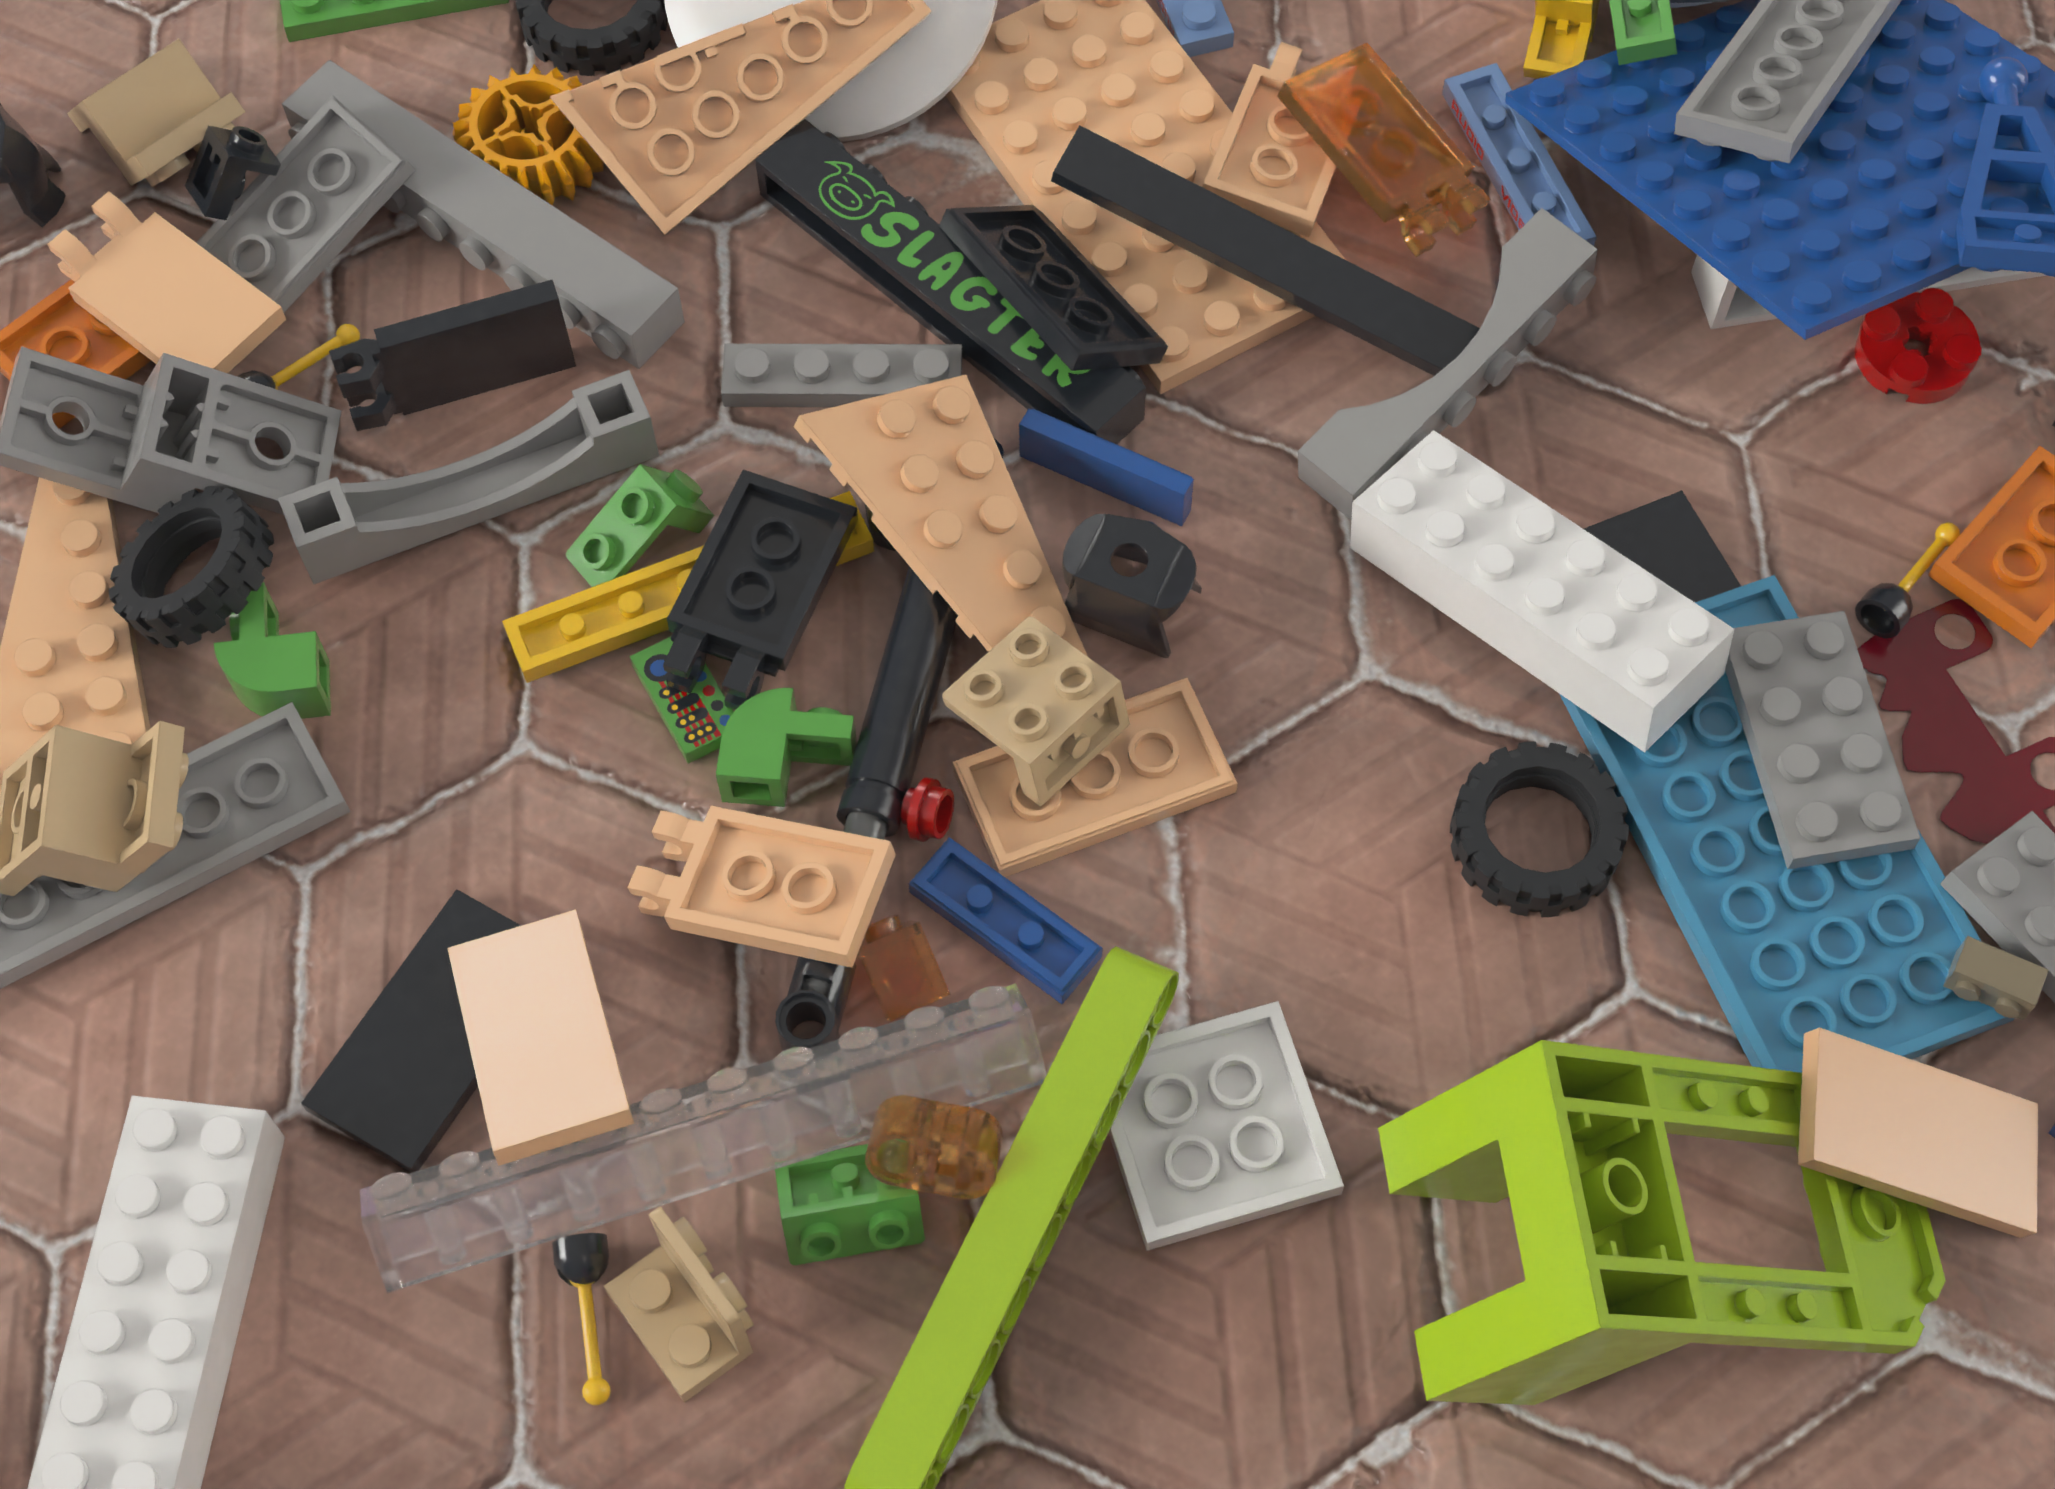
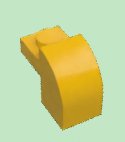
M1535 0V19L1523 66L1524 77L1545 78L1579 65L1582 61L1586 60L1589 43L1593 39L1600 0Z

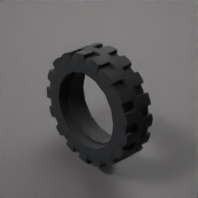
M515 0L525 40L528 46L533 45L535 55L544 63L548 60L552 61L554 68L557 67L559 71L568 73L570 69L579 70V75L595 76V71L606 70V73L610 74L618 70L621 71V65L628 62L632 66L639 63L645 58L644 52L648 48L654 50L661 41L660 30L666 31L668 25L664 0H637L627 15L611 25L594 29L571 28L555 21L547 13L548 7L553 0Z
M207 486L201 493L194 489L182 494L181 500L174 504L170 501L158 509L159 515L151 522L147 519L136 530L139 535L133 543L127 542L119 555L123 558L121 564L114 566L110 579L115 583V586L109 589V598L115 604L113 606L115 612L152 644L158 645L161 643L166 648H176L179 642L182 641L187 645L200 641L202 634L210 631L212 634L226 625L225 619L233 612L237 615L249 603L246 597L251 591L257 592L265 579L262 575L263 569L270 567L273 553L269 550V546L274 544L273 533L268 529L269 525L231 489L225 488L222 491L218 486ZM220 538L218 547L208 564L189 583L175 592L163 596L166 584L176 568L193 551L210 540Z
M1536 741L1519 743L1517 749L1509 752L1506 747L1494 751L1490 754L1486 764L1479 762L1470 771L1467 782L1462 784L1452 815L1450 823V833L1453 835L1451 851L1455 862L1460 860L1463 865L1461 874L1465 881L1471 887L1477 884L1483 890L1481 897L1489 903L1497 906L1501 902L1511 906L1510 912L1517 915L1527 916L1528 912L1532 911L1540 912L1541 917L1559 916L1561 909L1569 907L1571 912L1586 906L1591 896L1595 894L1598 897L1609 884L1623 855L1628 839L1629 825L1624 822L1627 807L1623 796L1617 797L1614 792L1616 783L1606 771L1600 774L1593 767L1595 761L1589 756L1580 752L1578 757L1573 754L1567 753V746L1550 743L1549 747L1546 748L1537 747ZM1536 787L1555 791L1572 801L1587 819L1592 835L1590 849L1583 860L1569 869L1546 873L1524 869L1503 857L1488 837L1485 819L1487 810L1492 802L1506 792L1515 789Z

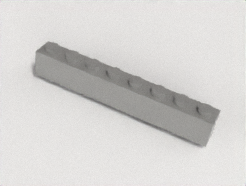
M328 60L282 103L291 127L288 133L292 139L328 99L334 95L416 169L384 204L387 209L398 213L400 210L415 219L420 228L429 237L436 241L445 239L457 247L465 259L479 270L488 268L502 277L512 291L553 279L566 328L573 329L577 327L590 336L596 346L607 356L613 359L621 357L640 369L685 322L679 290L676 286L331 60Z

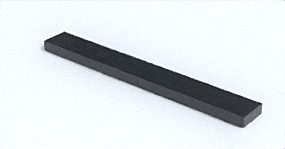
M1080 125L1053 171L1051 182L1433 376L1456 359L1480 329Z

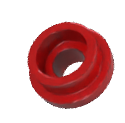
M925 777L918 783L916 788L911 787L906 792L901 807V821L904 825H907L908 834L912 840L925 842L930 837L941 839L945 836L954 812L953 791L941 787L939 780Z

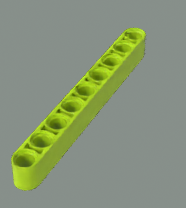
M1117 946L1112 948L1107 954L850 1469L844 1489L936 1488L1170 1008L1179 981V973Z

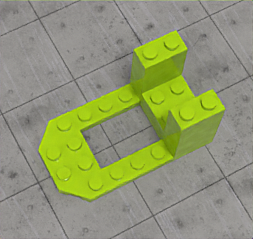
M1540 1040L1378 1128L1390 1194L1497 1203L1509 1197L1525 1275V1281L1414 1330L1426 1401L1536 1405L1688 1343L1896 1354L1915 1347L1925 1327L1919 1320L1926 1304L1938 1299L1946 1281L1927 1207L1801 1166L1803 1185L1808 1195L1819 1241V1251L1826 1272L1695 1262L1667 1133L1796 1147L1798 1154L1801 1072Z

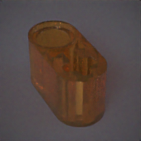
M907 1095L893 1096L883 1101L877 1108L865 1154V1162L869 1172L884 1184L959 1199H975L987 1194L995 1184L1003 1141V1130L993 1115L981 1109Z

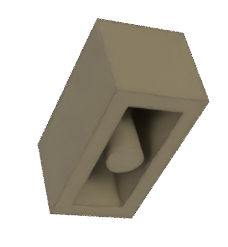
M1967 936L1954 955L1943 987L1953 990L1958 997L1964 1000L1979 1001L1991 1006L2004 1017L2024 1020L2036 1006L2049 970Z

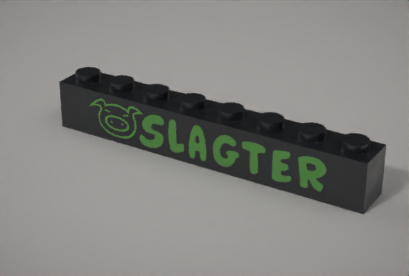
M804 119L755 159L760 195L945 344H962V357L1026 409H1035L1115 444H1118L1144 420L1146 386L1132 368L1123 366L1071 371L940 228V224L929 217L922 204L911 196L904 197L887 184L881 172L873 165H863L850 155L835 135L830 132L822 133Z

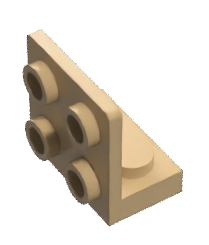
M1028 617L942 694L946 707L1013 757L1023 794L1040 807L1130 725L1121 681L1034 617Z
M659 1206L648 1215L661 1246L604 1285V1288L685 1403L753 1353L746 1331L754 1324L745 1311L747 1307L745 1300L730 1278L724 1272H721L714 1278L710 1275L714 1272V1269L704 1254L707 1252V1249L685 1217H681L672 1223L662 1207Z

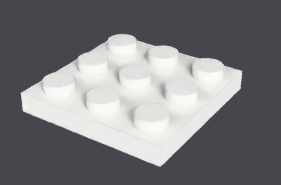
M1279 1001L1156 1035L1109 1131L1146 1251L1342 1194L1344 1184Z

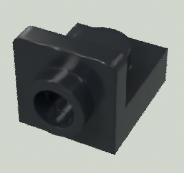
M208 125L185 187L205 217L227 220L234 201L243 193L246 171L276 176L281 163L267 145L266 139L258 132L242 126H235L232 130Z

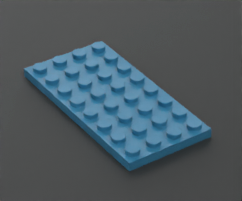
M1775 575L1695 602L1732 628L1799 618ZM1726 671L1645 753L1559 693L1600 774L1606 771L1616 783L1614 789L1616 796H1623L1627 807V814L1624 820L1629 825V830L1751 1066L1802 1073L1804 1033L1819 1027L1894 1054L1914 1059L2004 1025L2015 1019L2004 1017L1997 1013L1993 1007L1979 1001L1964 1000L1958 997L1953 990L1943 987L1954 955L1966 937L1970 936L1979 941L1981 939L1962 906L1941 886L1940 883L1945 879V876L1919 830L1921 839L1915 848L1911 850L1787 870Z

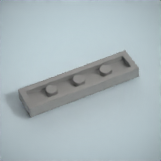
M725 343L721 390L723 406L835 407L961 376L962 344Z

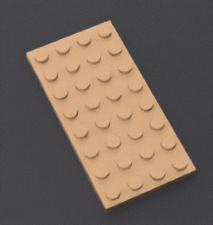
M1040 0L992 23L985 42L973 64L961 80L945 96L1023 205H1034L1043 212L1166 342L1168 348L1160 363L1139 365L1160 395L1315 317V315L1051 182L1054 169L1080 125L1202 187L1233 113L1146 0ZM1315 222L1310 237L1289 231L1345 259L1317 222Z

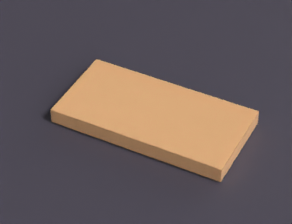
M1188 678L1126 699L1125 704L1130 725L1041 807L1023 794L1014 759L999 746L953 761L955 777L993 866L998 873L1004 877L1013 875L1236 793L1237 781Z
M576 909L447 948L491 1146L498 1166L634 1124Z
M1820 1027L1804 1033L1798 1165L2019 1238L2037 1233L2038 1103Z

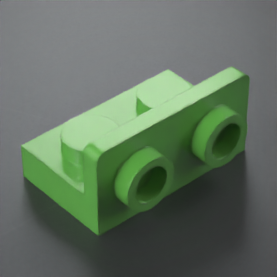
M908 1137L774 1160L781 1221L790 1264L801 1265L924 1242L925 1234Z

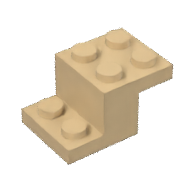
M177 39L81 101L67 114L80 132L90 128L131 186L146 178L151 187L190 164L184 152L193 147L198 153L208 125L232 130L235 126L231 121L245 113V110L232 92L222 98L218 95L180 39Z
M159 721L132 745L55 725L3 772L0 794V893L15 896L37 877L40 878L42 875L118 892L139 874L144 873L149 866L167 852L172 851L180 839L183 828V816L177 812L179 789L185 781L189 766L188 755L183 753L185 727Z

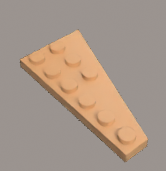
M40 477L0 646V794L3 772L55 725L131 745L151 729L134 627L115 612L113 608L115 604L109 598V589L115 586V583L110 579L114 566L120 565L122 557L119 556L121 548L113 500Z

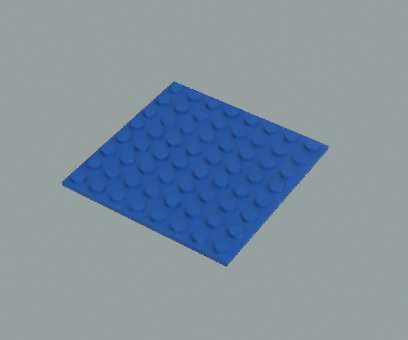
M1743 0L1733 5L1723 6L1715 12L1692 21L1675 25L1674 33L1677 54L1619 65L1617 50L1597 58L1582 61L1579 65L1551 76L1536 79L1528 85L1506 93L1505 103L1804 340L1971 268L1960 267L1956 225L1985 105L1990 103L1982 96L1978 85L1980 73L1986 64L1999 57H2011L2024 65L2028 73V86L2023 96L2019 99V105L2036 107L2055 145V71L2041 63L2038 58L2027 54L2002 38L1998 32L1982 25L1962 12L1959 7L1945 0H1902L1790 163L1778 160H1762L1754 154L1723 146H1708L1698 142L1696 139L1674 134L1676 113L1761 0ZM1996 135L1994 149L2024 151L2017 136ZM1986 181L1981 204L1982 210L2055 215L2040 184Z

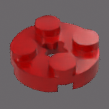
M1927 288L1921 293L1914 292L1866 313L1860 326L1854 353L1861 373L1876 389L1887 394L1891 388L1898 393L1909 395L1906 402L1931 404L1946 400L1962 389L1981 356L1982 347L1974 324L1959 307L1954 305L1951 295L1942 289ZM1909 339L1919 340L1929 347L1927 350L1928 355L1922 356L1918 349L1907 350L1904 346Z

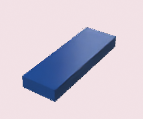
M1028 408L1019 423L1020 457L1179 526H1183L1192 506L1194 482L1192 476L1035 409Z
M950 837L908 883L910 894L1061 1004L1066 1001L1102 957L1103 948Z

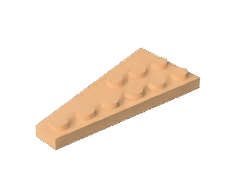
M805 0L795 5L791 4L772 11L771 14L745 24L741 23L657 55L656 58L622 71L618 70L602 76L596 81L575 89L560 92L550 96V98L660 231L667 235L752 164L756 158L916 27L932 11L923 0Z
M966 374L799 415L793 427L807 443L813 440L832 463L829 469L843 487L850 485L872 511L871 521L931 593L934 594L938 591L958 615L955 622L969 638L975 636L989 652L1026 618L1034 617L1087 656Z

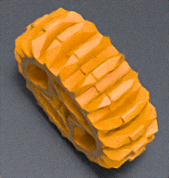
M535 64L528 74L519 75L511 67L508 78L500 81L489 75L487 90L471 88V103L459 104V120L453 122L454 129L452 135L454 142L552 206L555 197L560 195L573 201L576 192L575 186L591 188L592 173L603 171L604 162L550 98V96L582 86L583 84L580 83L577 75L564 80V76L557 67L547 75H542Z

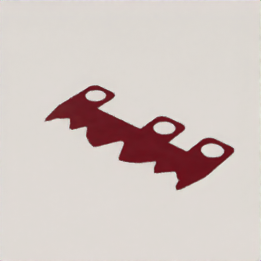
M1952 599L1911 617L1897 636L1887 639L1874 635L1857 649L1863 668L1870 673L1883 675L1887 679L1878 704L1880 709L1911 712L1902 735V754L1906 770L1913 772H1952L1963 776L1964 780L1961 787L1941 812L1940 820L1948 828L1971 841L1988 844L2031 811L2055 833V827L2044 813V810L2055 805V790L2039 785L2032 777L2030 770L2031 762L2036 756L2043 753L2055 754V737L2045 738L2005 756L1946 670L1988 651L1993 644L1991 633L1973 607L1962 599ZM1948 614H1956L1966 618L1974 627V641L1964 649L1946 647L1935 635L1937 620Z

